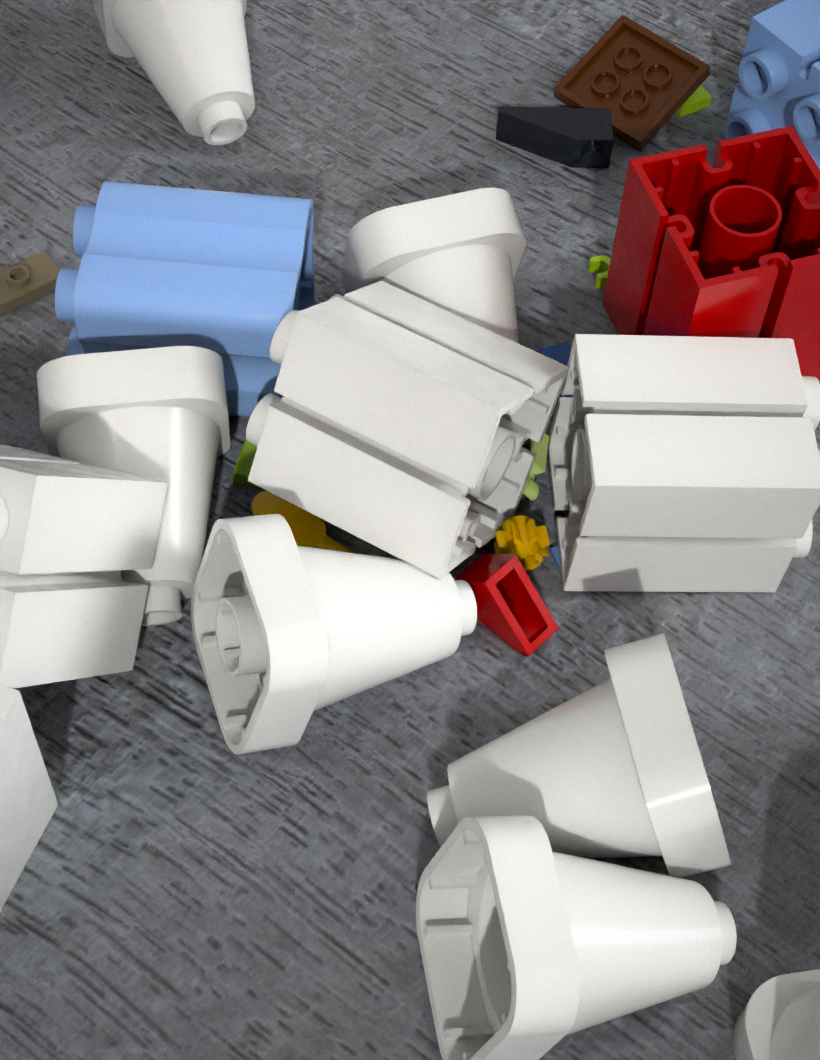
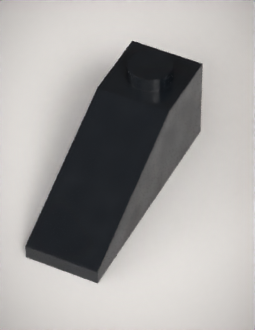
M498 106L496 140L571 168H609L614 142L611 109Z

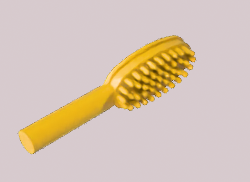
M269 491L260 492L253 498L251 502L253 515H282L291 528L297 546L354 553L326 535L325 523L308 511Z

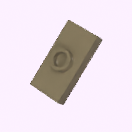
M46 251L0 271V316L55 290L60 269Z

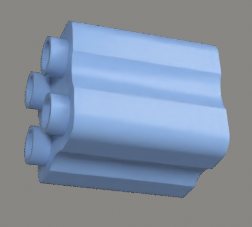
M104 181L97 204H79L75 212L73 247L75 255L82 257L79 269L61 268L56 280V317L58 321L75 322L76 325L70 333L67 356L170 346L202 347L210 349L222 357L229 416L250 417L256 405L267 394L272 393L282 398V395L274 392L281 365L271 360L270 345L279 323L290 311H301L315 305L313 200Z

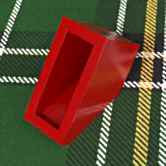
M484 553L454 579V581L465 580L472 588L477 605V619L522 656L529 657L559 629L516 555Z

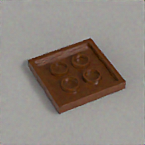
M622 15L554 88V97L570 108L611 109L613 134L641 151L710 75V65Z

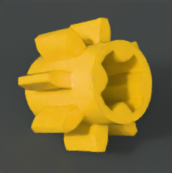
M519 515L511 517L503 522L501 530L495 531L496 541L493 543L495 553L516 555L525 571L538 567L543 561L542 557L549 555L547 546L551 543L546 525L536 527L534 519L529 516Z

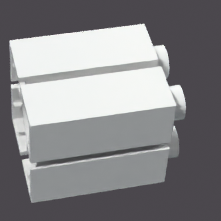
M382 280L346 293L344 296L336 294L328 301L301 311H290L281 320L273 335L270 345V358L281 365L274 392L283 397L281 398L272 393L267 394L256 405L250 416L246 428V440L248 443L256 446L257 450L248 481L441 579L472 555L476 546L481 548L494 538L495 531L501 530V525L504 521L514 517L537 456L536 453L523 448L522 445L527 439H532L538 443L543 440L570 367Z
M575 334L567 364L570 368L562 386V395H574V397H559L549 435L547 452L554 510L570 511L568 518L556 519L563 591L775 593L792 558H804L808 555L813 536L812 518L818 506H820V449H818L814 433L820 421V382L815 376H801L794 340L789 338Z
M0 445V684L15 689L133 671L149 585L124 581L121 578V570L152 569L168 482L95 465L79 464L80 462L9 445Z

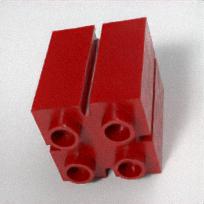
M788 126L718 141L712 167L706 159L708 149L705 144L630 159L602 303L617 334L789 338L794 340L801 376H815L820 382V169L794 128Z

